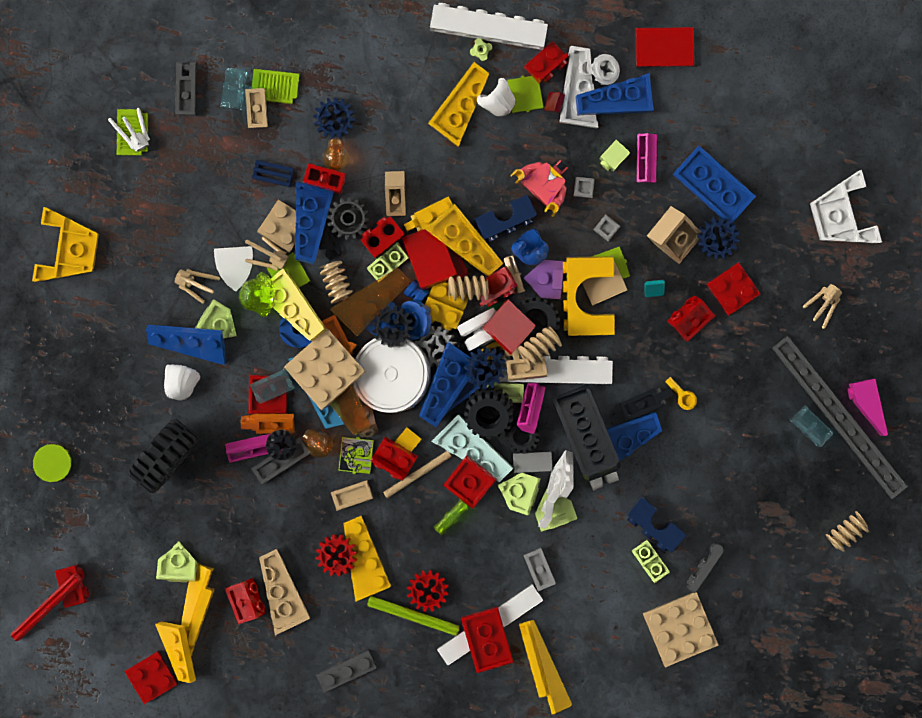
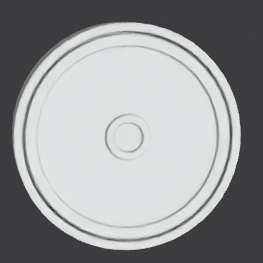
M389 335L390 340L394 338V335ZM407 338V344L400 342L399 348L395 344H393L392 348L388 347V342L385 346L382 345V339L379 341L376 339L371 340L359 351L355 359L366 371L353 383L358 396L369 407L381 412L398 413L411 409L422 400L429 388L431 369L426 354L416 343Z

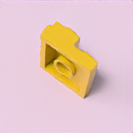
M446 281L432 286L424 304L431 310V323H434V321L442 323L441 327L449 331L452 328L457 329L469 297L466 295L464 301H462L460 295H458L456 301H454L452 295L449 298L448 282Z

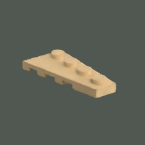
M278 549L259 557L275 635L310 619Z

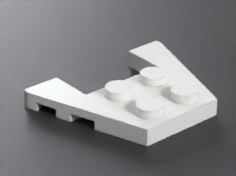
M862 170L857 171L810 203L821 241L882 242L878 226L858 231L847 192L866 187Z
M565 450L551 471L546 492L548 498L542 508V511L545 513L542 520H539L538 527L546 529L552 520L555 501L558 497L561 498L563 496L567 498L574 487L573 452Z

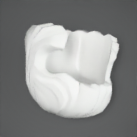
M500 78L494 91L488 96L480 94L477 102L481 107L490 111V113L501 117L511 112L515 105V97L507 81L504 78Z
M177 364L166 365L165 394L175 400H186L190 397L194 387L200 380V373L187 366Z

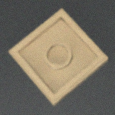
M615 261L614 277H592L582 282L592 306L627 291Z

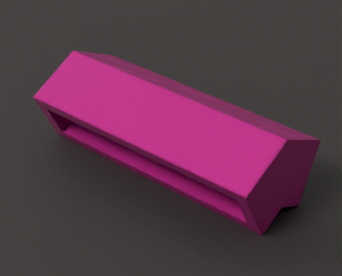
M637 134V182L656 183L657 134Z
M538 382L527 383L517 426L522 431L532 434L536 430L546 387L540 386Z
M270 434L225 444L229 463L268 454L266 441Z

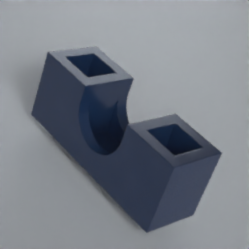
M528 195L510 202L509 205L513 215L507 221L498 220L493 211L475 218L483 239H488L491 242L500 238V233L506 231L509 234L517 230L516 226L522 223L526 226L535 222L533 218L537 217V214Z
M640 497L626 513L629 516L627 520L635 527L637 525L641 526L644 529L642 533L650 540L655 538L658 541L657 546L664 552L669 550L672 553L685 538L686 534L672 522H669L662 529L654 528L651 518L657 509L643 497Z

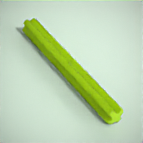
M370 596L367 603L369 607L457 636L460 629L459 625Z

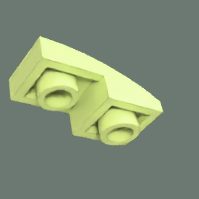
M396 243L369 265L367 269L379 283L409 259V256L402 246Z
M648 540L632 550V553L654 584L670 573Z

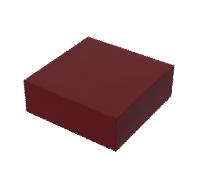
M549 92L544 110L560 113L565 94Z

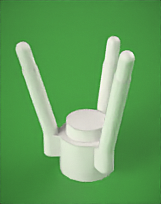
M137 108V113L143 135L140 132L135 133L127 118L123 117V121L132 135L129 139L112 118L108 119L129 144L131 150L134 149L135 152L149 146L147 141L150 140L140 108Z

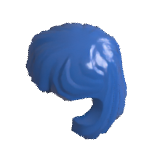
M535 228L523 233L511 247L512 252L527 265L541 263L549 254L548 244L541 239L538 230Z

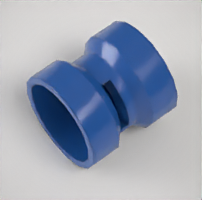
M415 279L403 294L406 297H411L413 300L422 302L430 291L428 289L421 290L419 282Z

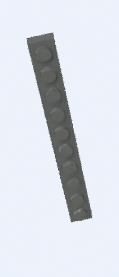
M786 336L773 346V351L889 497L893 499L905 490L907 485L791 339Z

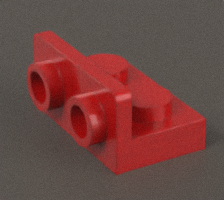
M552 41L531 59L524 68L538 84L543 80L546 83L554 76L552 72L557 68L561 70L568 63L566 60L569 54H564Z
M507 266L485 278V281L488 278V299L485 300L484 295H481L482 302L479 304L481 307L486 304L490 307L498 302V297L503 295L506 298L514 293L513 289L518 285Z
M694 295L686 300L685 304L678 311H675L667 322L688 342L715 315L703 300Z
M385 436L370 461L377 468L389 472L393 478L403 481L418 456Z
M78 564L55 571L59 587L73 574L77 573L82 578V582L63 599L65 608L86 603L90 597L88 587H84L83 579L85 576L83 569L79 568Z
M253 578L225 588L238 624L266 614L264 603L260 598L257 584Z

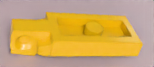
M449 196L410 216L412 220L404 224L406 231L409 232L415 228L417 231L427 228L453 205Z

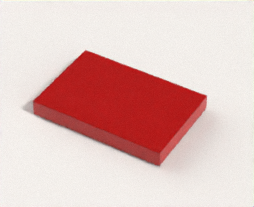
M694 27L636 28V67L694 66Z
M423 229L402 237L421 290L449 280L450 276L453 278L457 277L446 245L427 230Z
M498 606L461 617L477 673L514 663Z

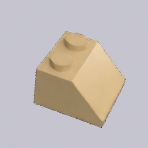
M670 207L647 237L658 248L680 264L698 242L697 234L702 232L685 214Z

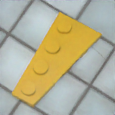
M473 62L428 122L432 128L457 147L460 145L476 107L477 98L481 94L489 76V73L475 62Z
M455 204L425 228V230L486 276H490L503 264Z
M362 515L344 522L346 539L350 538L349 544L356 545L353 551H358L354 555L358 561L352 562L355 567L351 569L356 602L391 587V584Z

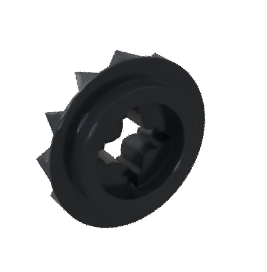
M276 430L268 436L266 449L273 459L287 460L293 456L297 449V441L289 431ZM283 439L284 444H287L289 447L282 448V451H280V447L274 444V442L278 443Z

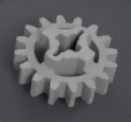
M431 326L428 335L421 337L420 341H415L426 354L430 367H434L435 364L438 367L441 358H438L446 347L443 341L444 338L446 342L454 346L457 345V342H452L455 336L448 335L449 330L445 329L443 331L441 326H438L437 330L435 326ZM436 344L439 348L435 349L433 345Z

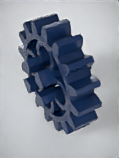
M334 97V100L331 102L327 98L326 104L321 101L322 107L315 108L318 114L313 115V118L318 119V121L314 122V125L320 126L317 131L319 133L324 131L323 136L325 138L330 134L332 140H334L335 135H338L339 139H341L342 133L348 135L347 129H353L350 122H355V118L351 117L354 111H349L351 105H344V99L338 102L337 97ZM330 106L335 107L334 113L338 117L337 123L341 126L338 131L334 130L335 125L332 120H329L327 124H322V119L332 118L331 113L328 111ZM342 112L347 114L344 119L339 117Z
M712 217L711 223L705 221L706 227L700 226L702 233L697 234V237L701 239L698 241V245L702 246L701 251H707L708 257L714 254L715 259L718 258V255L725 258V253L732 255L731 249H737L735 243L740 241L738 237H735L739 235L738 230H734L736 228L735 224L730 225L729 219L723 222L722 217H719L718 221H715L714 217ZM714 227H719L720 240L724 246L722 249H718L719 245L713 230ZM726 233H731L730 237H725ZM708 238L712 239L710 243L706 242Z
M484 346L483 351L480 348H476L477 353L470 352L472 358L465 359L469 362L468 365L464 366L468 370L465 376L470 377L468 381L471 384L475 382L474 386L477 388L480 385L483 389H486L487 385L494 388L493 383L500 384L499 377H505L502 371L507 370V368L502 366V364L506 361L500 359L502 354L496 353L494 348H491L490 351L486 346ZM489 356L492 357L491 361H487ZM478 361L484 366H488L493 370L496 369V373L492 375L487 370H483L478 366L474 367V363ZM483 374V379L479 380V375Z

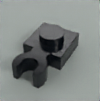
M326 224L319 249L325 248L327 259L332 260L330 257L331 251H336L338 256L341 254L340 250L333 246V243L337 242V240L331 233L330 227L327 226L328 224Z

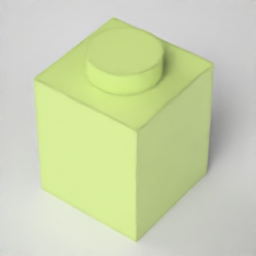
M615 140L599 158L602 161L600 164L607 171L610 169L614 171L630 152Z

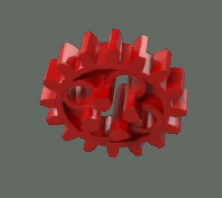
M333 534L331 538L329 536L325 537V542L319 543L322 548L316 549V552L320 553V556L315 558L316 560H321L318 567L324 566V573L330 571V576H333L336 572L339 577L342 575V571L344 574L349 573L348 568L353 569L355 567L352 562L358 561L354 557L358 551H353L356 545L349 544L350 538L344 540V535H340L337 538V535ZM340 545H344L345 550L338 554L339 558L333 561V566H330L329 560L336 556L335 552L341 549ZM327 546L331 547L332 553L327 551ZM341 558H345L347 560V564H343V559Z
M431 569L428 574L424 570H422V575L420 576L415 573L416 579L409 580L412 586H407V589L411 590L407 597L413 598L410 603L414 604L416 602V609L422 606L424 612H426L428 607H430L431 611H434V606L441 608L439 602L445 603L446 599L443 595H448V592L444 591L448 584L442 583L445 578L439 579V572L433 575ZM435 579L436 584L432 586L431 591L439 593L440 597L434 599L432 594L428 593L426 601L421 602L419 597L424 595V589L416 588V584L421 582L423 587L427 588L429 581Z

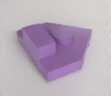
M543 260L524 277V280L540 298L561 300L563 261Z

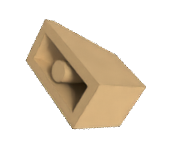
M404 171L385 172L387 216H406Z

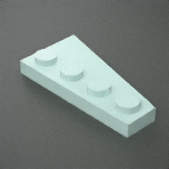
M460 414L431 441L461 459H464L466 455L496 477L498 482L513 469L484 438H479V434H472L473 429L469 430L467 428V423H465L464 418Z

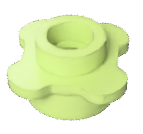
M478 38L475 40L474 47L470 49V54L480 58L481 61H485L488 58V52L492 50V45Z

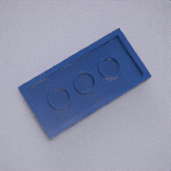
M699 145L672 174L713 212L722 217L724 221L729 219L730 225L756 197Z

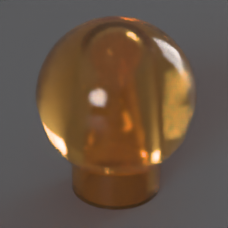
M331 139L328 141V147L325 149L322 157L323 163L328 169L340 171L349 162L348 151L344 148V141L341 139Z
M309 429L302 437V441L307 444V450L313 457L324 458L333 449V440L325 432H315L313 429Z

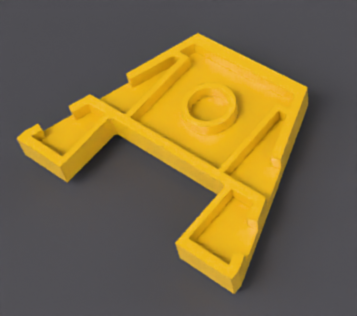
M43 207L41 224L61 227L55 267L35 264L32 281L40 282L93 272L99 234Z

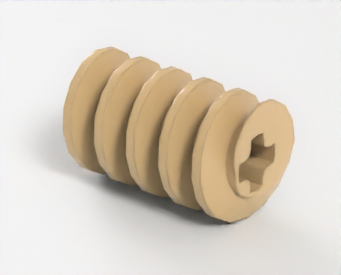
M342 261L331 262L319 267L324 268L320 274L327 275L323 279V282L329 283L325 287L326 290H332L328 296L335 297L331 304L350 298L348 295L353 292L352 290H346L350 283H343L347 276H341L345 269L338 268Z
M450 276L448 280L449 298L452 295L454 301H456L458 295H460L462 301H464L466 295H468L469 300H472L473 295H476L477 300H480L481 295H484L485 300H487L488 278L485 281L484 276H480L479 281H477L476 276H473L470 281L468 276H465L462 282L461 277L457 276L454 282L453 277Z
M548 326V329L544 328L542 333H537L536 338L531 337L530 343L525 342L524 347L519 346L518 352L528 365H530V362L537 365V357L543 360L542 353L549 356V348L552 351H556L554 344H557L559 347L562 344L556 332Z
M857 511L855 512L856 517L853 515L849 516L850 522L847 520L843 521L844 527L837 525L838 532L834 529L831 530L832 537L826 534L831 544L842 552L845 551L844 544L848 547L851 546L849 540L857 542L856 535L861 538L863 537L862 530L867 533L869 532L867 523Z

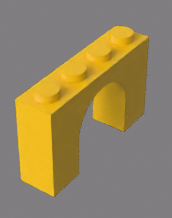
M566 257V262H563V273H566L567 281H563V293H567V300H563V311L567 312V319H564V331H567L568 336L615 335L614 314H589L582 311L576 303L577 288L584 280L592 277H614V257Z

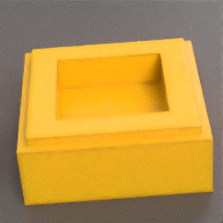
M406 427L395 442L412 452L421 441V438Z

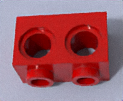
M384 216L376 223L378 226L375 229L371 230L369 228L361 235L363 237L361 242L375 259L405 236L391 216L388 218ZM391 225L395 228L392 235L384 233L386 226ZM372 237L379 239L380 243L377 247L369 245V240Z

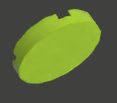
M48 444L41 447L35 453L33 469L42 480L58 482L64 479L71 471L72 457L63 446Z

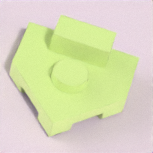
M213 299L198 321L196 328L222 330L223 338L237 336L231 310Z
M520 473L498 485L510 510L525 515L530 514L531 507L534 506L539 491L540 478Z
M547 489L535 511L538 524L539 520H542L545 512L542 511V508L548 498V494H546ZM565 497L557 498L553 507L552 520L546 529L540 527L541 532L577 519L571 500Z
M180 542L176 543L171 550L158 559L157 580H167L169 582L196 581L197 561Z

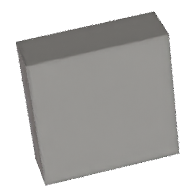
M575 177L573 196L593 198L595 179Z
M605 214L593 230L606 241H609L620 228V225Z

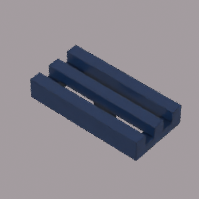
M256 160L252 179L290 187L294 168ZM259 165L288 171L289 174L260 169ZM259 172L286 178L287 182L257 176Z

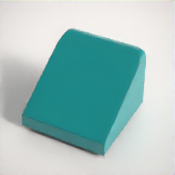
M657 280L644 283L645 297L664 295L665 281Z

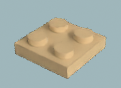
M278 200L257 232L290 253L295 246L296 211Z

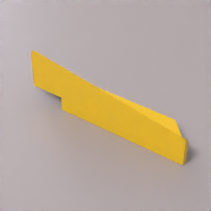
M197 563L196 581H189L181 622V625L185 626L191 656L215 590L208 587L214 568Z
M530 620L519 623L539 698L547 696L552 714L571 707L572 702L535 621Z

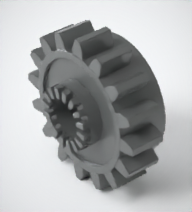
M348 197L347 201L344 202L341 198L340 204L334 202V209L329 208V212L332 215L327 216V219L331 220L327 226L334 228L331 232L332 234L338 232L337 238L344 235L345 240H348L349 236L354 240L356 233L361 236L363 234L361 229H367L364 223L369 222V219L365 218L368 211L362 210L364 204L359 206L357 199L351 202L350 197ZM345 214L351 215L353 222L345 223L343 216Z

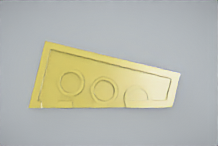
M286 269L279 271L255 291L258 296L280 313L284 319L288 320L309 341H314L327 330Z

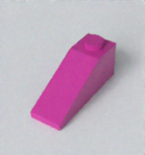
M876 379L850 383V388H848L850 400L853 399V403L880 436H887L888 432Z

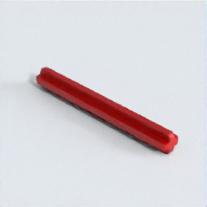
M77 573L73 574L11 633V637L15 641L21 640L82 582V578Z

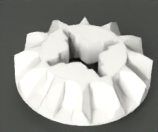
M602 54L594 58V62L591 65L593 70L591 74L594 75L595 81L600 82L601 85L614 83L620 72L617 60L608 54ZM604 66H605V69L608 70L609 72L604 73V71L601 70L600 67H604Z

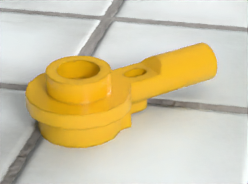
M672 377L665 381L679 396L678 404L682 409L691 410L695 407L697 397L693 392L683 391Z

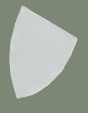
M252 246L214 249L216 268L221 278L229 287L237 291L250 274L252 264L246 263L245 259L253 260Z

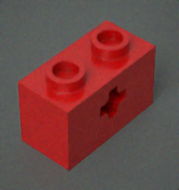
M308 163L303 183L342 194L347 176L345 173Z

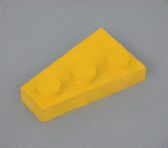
M162 621L156 623L155 625L178 681L187 683L196 681L185 626Z

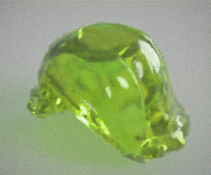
M260 272L256 275V278L244 282L239 292V300L242 306L249 311L258 313L262 317H267L274 303L275 292L270 277Z

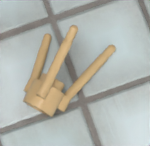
M264 236L262 240L275 250L273 253L249 240L245 241L248 245L270 256L269 262L272 264L251 259H245L246 263L271 268L275 271L278 268L284 269L289 259V256L286 255L287 252L278 248Z
M180 269L176 275L175 283L179 285L180 289L204 304L205 301L189 289L191 285L211 294L214 291L195 282L193 276L220 280V277L195 272L190 269L186 271Z
M832 284L828 288L823 287L818 294L803 305V308H807L824 295L822 298L825 300V303L813 318V321H817L826 307L832 304L822 329L826 328L836 305L841 300L839 297L842 295V291Z

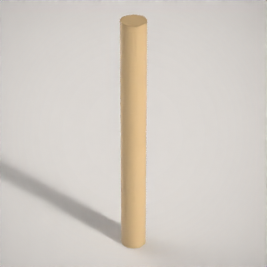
M448 451L444 452L407 476L403 481L401 480L384 491V495L388 499L452 456Z

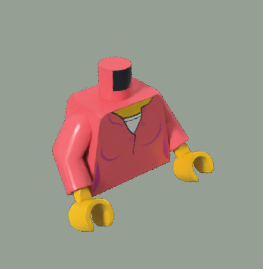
M559 160L553 168L547 162L544 164L537 162L515 170L510 175L511 177L513 175L518 177L515 183L518 184L521 181L546 206L545 212L550 209L553 211L552 217L555 216L565 199L566 180L561 175L568 167Z

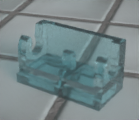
M226 69L220 107L235 110L242 109L247 77L246 70Z
M286 369L250 384L259 404L295 389Z
M806 405L790 420L817 447H822L833 435V431L810 411Z

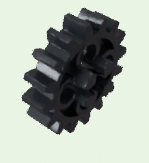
M394 305L393 310L389 306H386V311L380 309L381 315L374 316L377 322H372V325L376 326L372 333L378 334L375 339L378 341L382 339L381 344L384 346L388 342V347L390 348L393 347V344L399 348L400 342L407 344L406 338H412L409 332L415 330L410 327L414 323L413 320H409L411 314H404L405 309L401 308L399 310L396 305ZM397 314V319L393 321L392 316ZM384 322L389 325L396 324L399 327L405 325V330L401 331L397 328L390 329L388 327L382 329L381 325ZM394 333V338L390 340L389 335Z

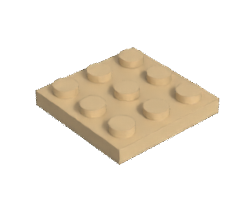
M329 329L312 341L284 366L322 411L366 372Z
M692 592L643 613L664 667L719 646L697 592Z

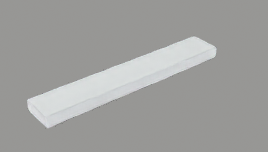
M533 584L498 607L503 627L543 601ZM465 631L437 649L447 665H450L470 651Z

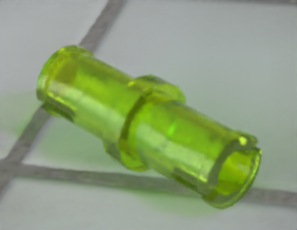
M460 499L450 511L444 513L445 516L434 526V529L443 535L453 523L456 524L458 522L457 519L469 507Z

